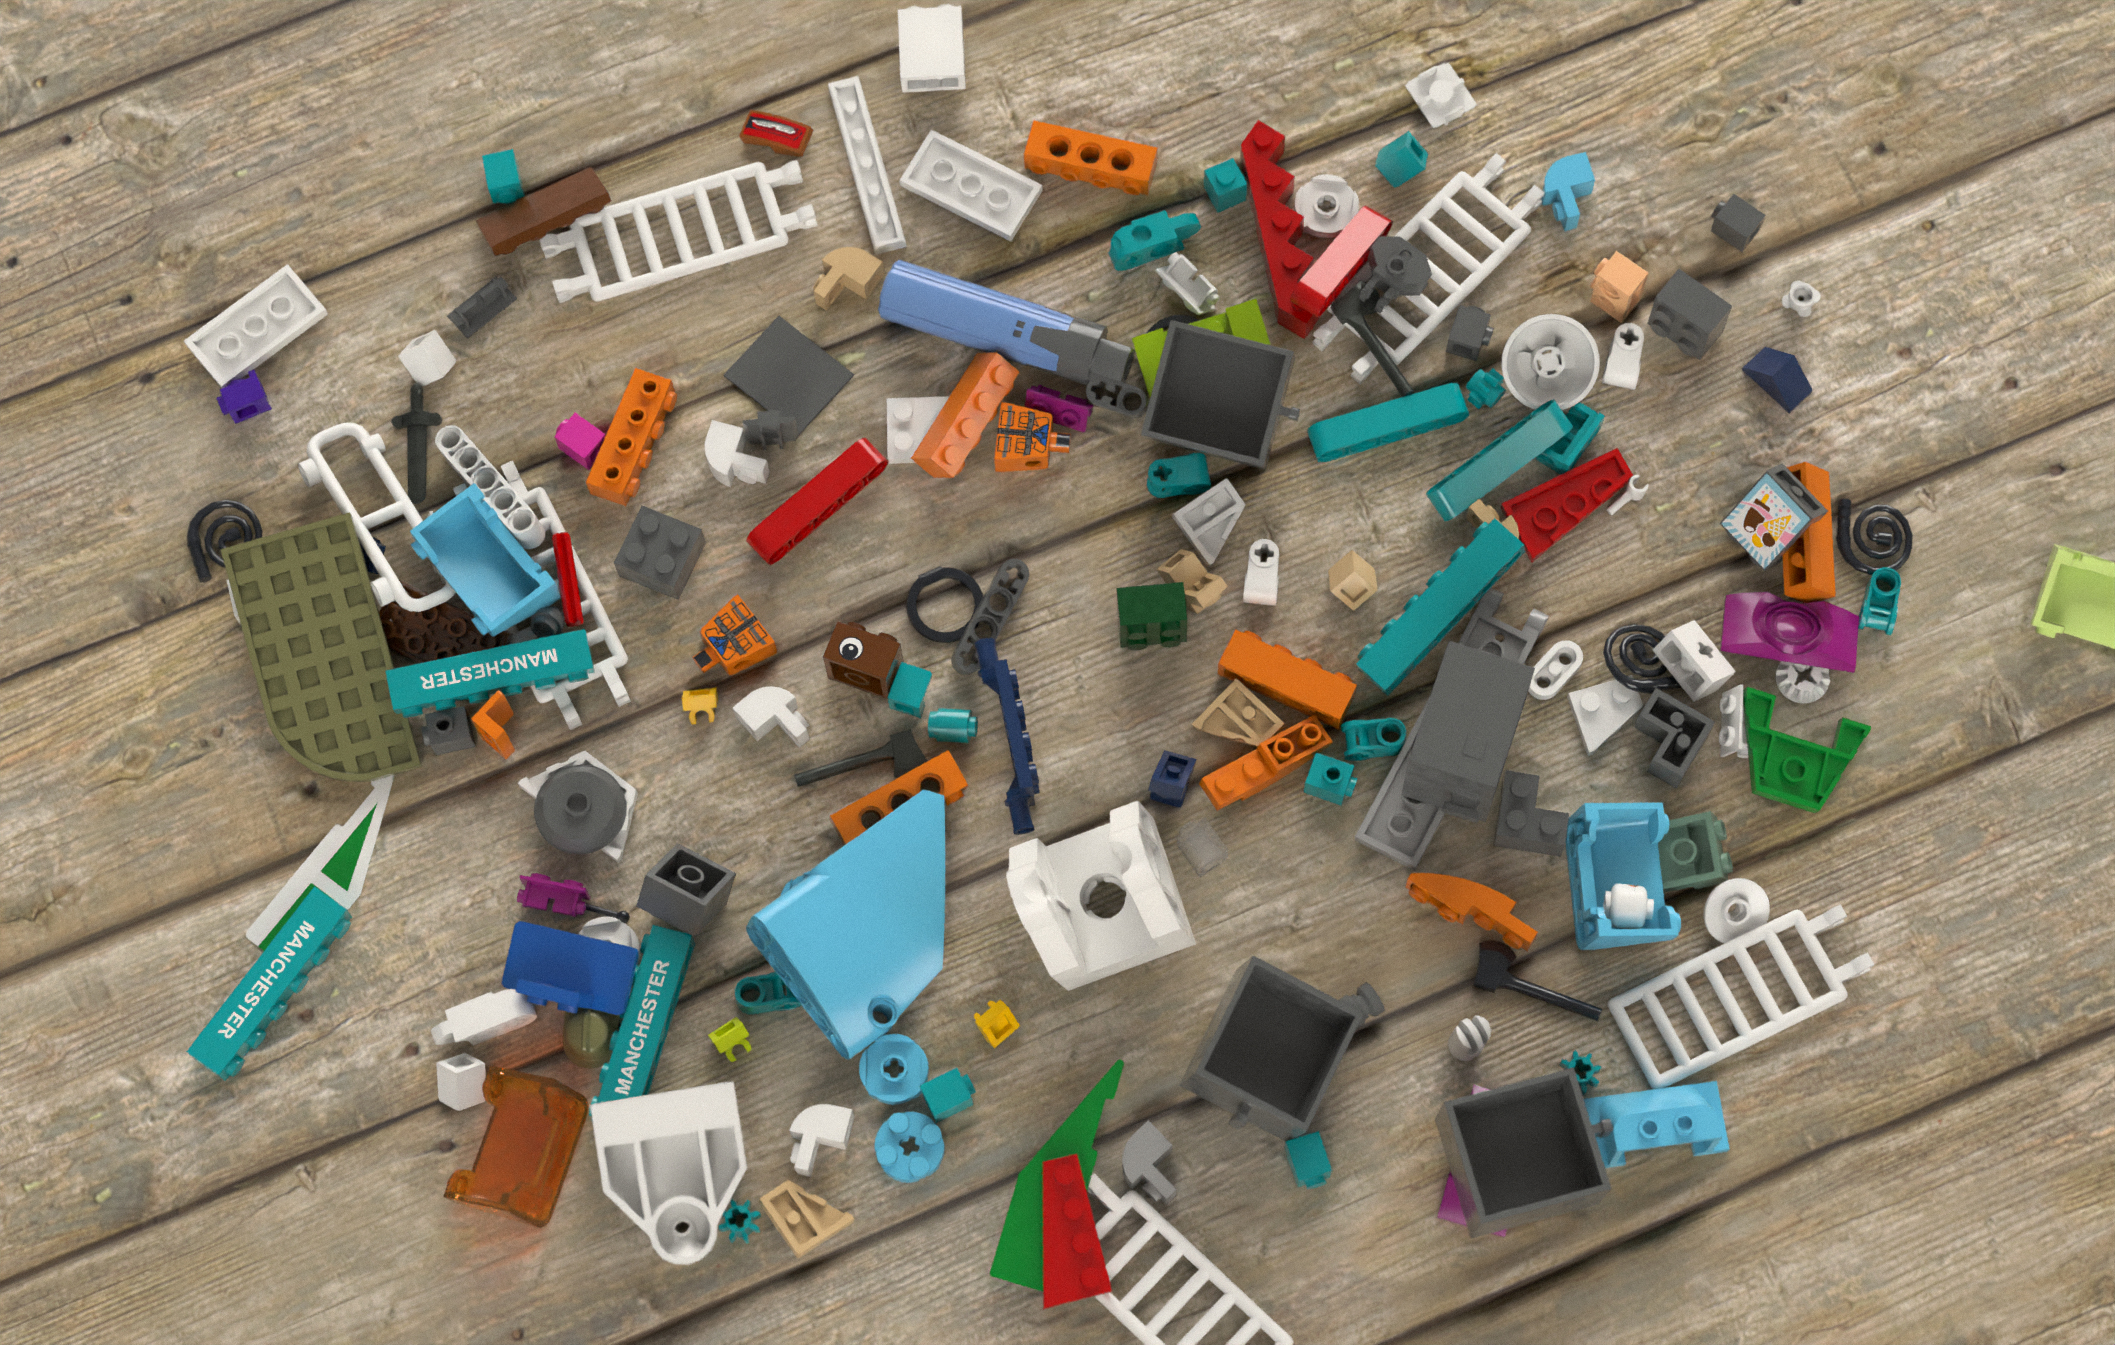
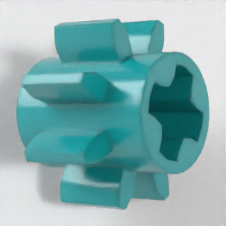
M1493 368L1489 373H1485L1482 369L1478 370L1465 387L1470 391L1467 400L1478 409L1483 405L1493 408L1506 392V389L1501 386L1504 377Z
M1575 1050L1572 1053V1060L1570 1062L1562 1059L1559 1065L1565 1070L1578 1067L1580 1072H1586L1583 1079H1580L1579 1075L1576 1074L1582 1096H1584L1587 1092L1588 1084L1592 1087H1597L1599 1081L1593 1077V1074L1600 1072L1601 1066H1593L1590 1061L1592 1058L1591 1053L1586 1057H1579Z
M731 1200L732 1207L722 1214L725 1223L720 1224L718 1228L720 1232L730 1230L728 1239L731 1243L737 1237L743 1238L746 1243H749L748 1235L752 1232L760 1233L761 1231L754 1222V1220L761 1217L759 1211L750 1213L751 1202L749 1200L743 1206L737 1205L734 1200ZM742 1215L745 1219L744 1227L738 1229L737 1225L734 1224L736 1223L735 1217Z

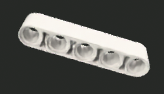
M450 425L440 429L435 437V444L448 464L468 487L473 483L476 484L485 495L483 501L485 500L491 509L493 508L496 511L498 518L523 548L533 549L538 547L544 541L545 530L530 507L459 427Z

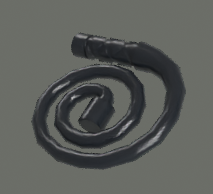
M228 499L212 502L200 509L190 521L187 532V548L192 556L199 582L204 583L212 579L209 567L206 564L205 555L203 554L199 530L204 518L214 510L230 507L242 511L248 515L256 533L255 539L263 537V530L258 517L252 509L243 503ZM224 515L216 519L208 527L204 538L205 550L209 557L224 568L223 559L215 553L212 547L214 531L225 523L235 522L244 530V543L252 541L253 538L250 525L245 519L236 515ZM238 526L225 530V534L219 537V549L227 548L226 541L231 543L242 539Z
M1840 499L1838 500L1836 536L1838 549L1844 561L1856 571L1873 575L1877 569L1882 567L1873 568L1860 562L1854 556L1851 549L1849 529L1851 500ZM1875 504L1864 509L1855 520L1853 538L1859 550L1870 558L1881 560L1890 558L1897 553L1902 544V532L1897 522L1887 516H1877L1870 520L1866 527V534L1871 541L1876 542V545L1890 546L1892 540V533L1877 532V534H1874L1873 529L1877 524H1886L1894 533V544L1888 551L1877 552L1871 550L1861 539L1860 533L1861 525L1866 517L1875 512H1886L1893 515L1901 523L1905 533V548L1902 556L1894 564L1887 566L1895 571L1899 570L1909 559L1912 550L1913 534L1908 520L1898 509L1887 504Z
M1631 624L1614 630L1606 639L1603 651L1606 666L1614 678L1627 689L1652 694L1655 688L1661 691L1682 688L1674 676L1652 680L1632 679L1623 674L1613 661L1611 650L1618 636L1637 631L1648 633L1661 642L1665 635L1650 626ZM1637 633L1623 638L1619 646V656L1625 667L1631 672L1644 678H1650L1664 674L1668 670L1664 664L1654 670L1639 668L1627 656L1628 645L1638 641L1630 646L1635 659H1638L1639 662L1646 666L1658 663L1660 659L1655 653L1652 658H1646L1647 652L1643 642L1648 643L1653 649L1659 644L1651 636Z

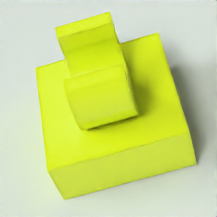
M737 1016L708 1034V1037L719 1053L722 1054L724 1052L731 1062L736 1061L735 1056L732 1054V1048L736 1044H742L747 1052L751 1051V1045L746 1039L750 1034Z

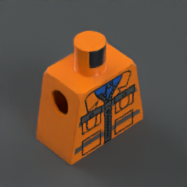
M1001 402L994 457L995 472L1046 469L1049 466L1050 451L1069 453L1071 434L1053 432V415Z
M737 594L701 628L700 635L707 647L692 658L703 673L720 663L728 675H734L775 655L777 648L775 641Z

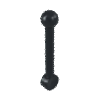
M586 903V910L614 917L621 920L622 923H627L630 919V915L626 911L615 912Z

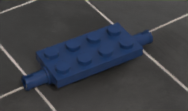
M984 638L974 643L980 666L978 676L982 678L983 684H986L999 696L1015 778L1006 792L1007 799L1004 803L1005 806L1009 807L1013 833L1015 835L1027 834L1035 830L1032 823L1030 806H1035L1034 795L1040 794L1036 765H1029L1030 762H1033L1029 732L1022 733V731H1027L1022 700L1015 701L1020 699L1017 674L1015 669L1009 670L1007 659L999 660L995 639Z

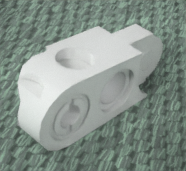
M514 989L503 990L495 994L489 992L445 1010L448 1020L433 1027L431 1033L436 1045L460 1041H469L472 1045H476L533 1022L537 1018L533 1003L526 1002L527 997L524 994L516 993Z

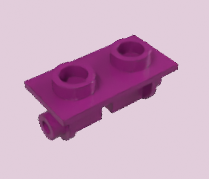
M1041 384L1038 386L1032 385L1030 389H1027L1024 407L1053 415V423L1085 433L1088 417L1091 416L1094 405L1089 403V399H1082L1067 394L1065 400L1060 399V391L1044 387Z
M531 873L530 877L523 875L519 877L525 890L519 889L517 902L522 903L523 907L547 911L549 899L555 900L552 909L553 913L577 917L578 914L584 915L586 902H583L582 899L590 900L591 896L582 883L574 880H564L563 883L550 881V877L539 873Z

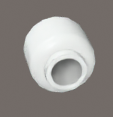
M1615 884L1611 891H1605L1604 913L1606 918L1611 919V926L1613 928L1641 929L1644 926L1645 919L1652 920L1654 899H1647V891L1643 886Z

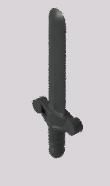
M415 383L410 389V411L401 416L393 417L391 423L396 429L407 428L408 497L413 504H419L426 497L427 426H439L443 420L436 412L423 411V387Z

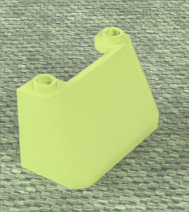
M2054 544L2031 620V625L2037 626L2035 632L2051 638H2055L2056 633H2066L2115 649V562Z

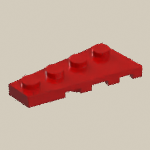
M1616 448L1501 503L1500 509L1506 518L1511 515L1516 521L1519 530V540L1524 544L1526 554L1531 563H1533L1623 488L1633 477V474L1620 451Z
M1077 1154L1043 1162L1042 1243L1044 1310L1111 1293L1112 1288Z

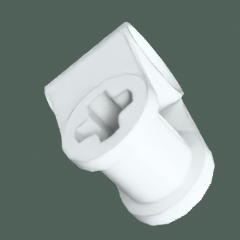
M1624 323L1617 328L1610 344L1602 384L1635 390L1644 341L1643 331L1638 325ZM1625 339L1629 340L1630 346L1625 345Z
M1260 539L1254 542L1250 548L1248 570L1245 574L1243 603L1276 606L1279 576H1277L1279 549L1271 540ZM1261 554H1268L1267 562H1260Z

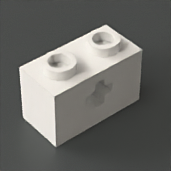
M1695 620L1671 630L1653 649L1654 653L1694 702L1716 692L1736 672Z

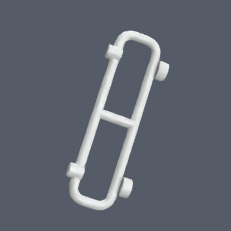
M342 423L319 432L308 442L306 452L309 459L298 463L300 474L308 487L323 481L342 514L349 512L352 514L359 542L381 578L370 583L373 594L380 606L396 600L402 608L408 611L421 612L452 598L456 592L446 580L445 586L442 589L419 599L411 598L368 529L404 514L412 529L423 521L381 454L386 451L381 436L378 433L370 436L362 426L355 423ZM347 435L353 436L358 440L364 456L367 459L369 458L396 503L362 518L358 515L320 453V448L324 444ZM435 567V569H436L437 573L439 574V576H442L441 573H440V572L437 570V568Z

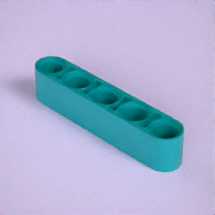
M1449 383L1317 422L1311 425L1307 432L1318 462H1329L1460 423L1468 418L1470 414L1459 384Z
M1552 399L1535 409L1426 492V496L1442 519L1449 521L1565 436L1573 426L1557 402Z

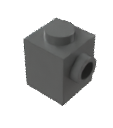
M1733 194L1727 203L1721 201L1713 211L1711 217L1714 218L1711 232L1743 252L1760 231L1766 215Z
M1460 305L1448 338L1446 352L1477 361L1482 345L1489 346L1494 328L1489 326L1491 314L1485 313L1483 309L1476 306L1465 307Z
M465 706L425 714L427 726L421 727L425 746H431L436 756L476 747L470 715Z

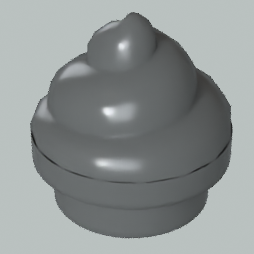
M546 606L531 616L530 627L536 636L543 638L558 635L562 632L564 621L558 607Z

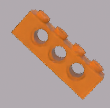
M1033 120L1024 151L1025 168L1040 175L1049 173L1058 175L1067 181L1075 182L1081 180L1090 182L1098 188L1112 187L1121 189L1130 195H1148L1157 165V147ZM1056 151H1063L1066 153L1064 156L1061 157L1052 155ZM1086 158H1094L1097 161L1088 164L1085 163L1083 160ZM1117 165H1126L1128 168L1125 170H1116L1114 167Z
M949 750L830 815L829 820L844 846L867 830L861 823V818L864 814L874 813L880 820L893 812L891 807V800L893 798L902 796L907 800L911 799L921 792L920 785L923 781L932 780L937 783L939 787L938 794L944 795V801L947 806L963 798L965 795L962 791L968 787V783Z

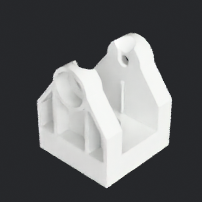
M1139 801L1111 810L1110 823L1052 845L1045 846L1038 838L1009 848V871H1007L1006 877L1019 918L1029 933L1050 976L1068 991L1196 944L1155 820ZM1102 881L1114 883L1123 891L1126 890L1123 908L1110 919L1096 916L1091 910L1087 911L1090 895L1098 886V883Z
M729 1081L591 1104L590 1108L603 1192L649 1236L653 1249L663 1259L673 1264L687 1265L701 1260L711 1251L717 1238V1224L747 1169L734 1082ZM679 1222H687L689 1229L686 1232L679 1233L675 1230Z

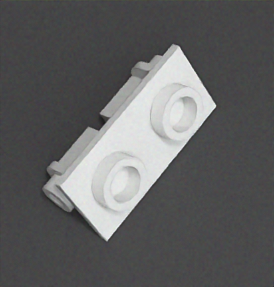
M1173 253L1167 260L1170 265L1155 270L1163 279L1165 286L1175 291L1190 311L1201 315L1216 310L1214 304L1220 299L1217 295L1218 290L1203 275H1199L1195 281L1192 280L1197 269L1183 254Z
M1738 685L1722 693L1720 701V711L1722 712L1721 730L1719 733L1720 757H1726L1737 752V757L1748 758L1746 728L1744 726L1743 685Z

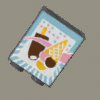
M1782 463L1767 470L1720 524L1727 531L1728 536L1734 542L1739 543L1749 554L1751 561L1766 571L1778 565L1783 560L1782 556L1811 524L1821 520L1828 510Z

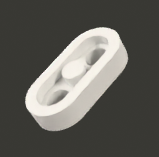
M1565 640L1556 643L1533 667L1535 670L1529 687V693L1540 700L1554 697L1580 669L1583 661L1581 648L1572 641ZM1563 656L1568 657L1571 663L1564 665L1560 663L1559 658ZM1539 680H1545L1548 682L1549 686L1547 688H1541L1538 686L1537 682Z

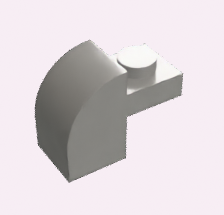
M1149 1120L1129 1138L1125 1145L1122 1157L1123 1174L1132 1190L1143 1181L1145 1184L1142 1188L1147 1195L1155 1202L1161 1199L1167 1205L1176 1197L1177 1189L1156 1167L1172 1153L1173 1145Z

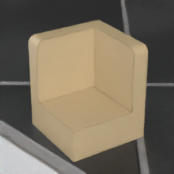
M1353 550L1347 553L1328 571L1330 592L1353 611L1378 591L1375 569Z

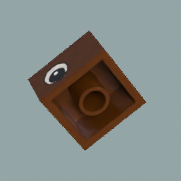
M838 621L823 655L828 679L888 700L887 697L901 662H904L901 644L897 642L898 640L889 634L879 633L876 635L867 632L866 628L858 623L848 622L844 624Z

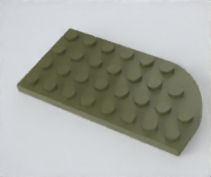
M350 512L220 549L266 718L272 733L281 746L310 770L332 779L347 782H370L422 767L409 717L403 718L402 713L396 714L392 707L385 671L395 669L376 599L371 588L369 574L352 514Z

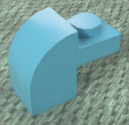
M1586 152L1559 159L1549 168L1545 176L1542 189L1544 196L1541 198L1542 206L1552 204L1556 221L1561 220L1564 231L1577 228L1580 213L1575 198L1590 195L1593 191L1595 177Z

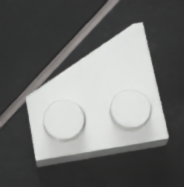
M1617 680L1570 692L1567 696L1588 756L1593 755L1608 738L1614 736L1643 707L1639 692L1627 689Z

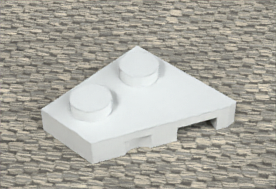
M949 396L887 398L888 464L915 463L911 457Z
M1226 478L1173 513L1172 518L1209 568L1213 565L1246 504Z

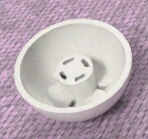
M1544 314L1528 319L1513 331L1505 344L1501 365L1507 387L1521 403L1532 409H1537L1542 404L1554 399L1561 410H1565L1579 403L1590 392L1598 376L1600 359L1594 338L1582 324L1567 316Z

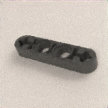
M1010 559L997 570L952 654V666L958 673L970 675L980 669L977 650L974 651L971 657L975 664L971 663L967 667L963 665L964 658L960 654H966L972 645H975L976 641L981 640L976 636L974 630L978 622H984L989 625L991 629L990 638H994L996 641L1029 579V569L1023 561ZM1012 568H1016L1018 570L1017 576L1020 579L1013 581L1008 589L1002 587L1010 576L1006 570L1010 571ZM993 594H999L1005 598L1006 608L1004 611L998 612L991 607L990 597Z

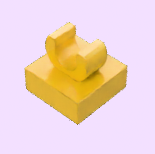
M717 687L683 691V711H690L689 720L691 724H696V713L701 710L708 713L709 723L714 722V708H717L718 704Z
M1002 1000L996 1003L989 1001L987 1004L990 1009L981 1016L977 1012L974 1014L975 1024L987 1042L994 1048L1020 1027L1011 1010Z

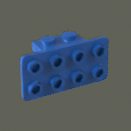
M519 921L514 926L502 977V985L505 988L516 990V993L528 995L526 1002L547 1006L549 1000L557 1002V1009L566 1012L577 1013L579 1007L623 1015L626 1012L639 952L634 947Z

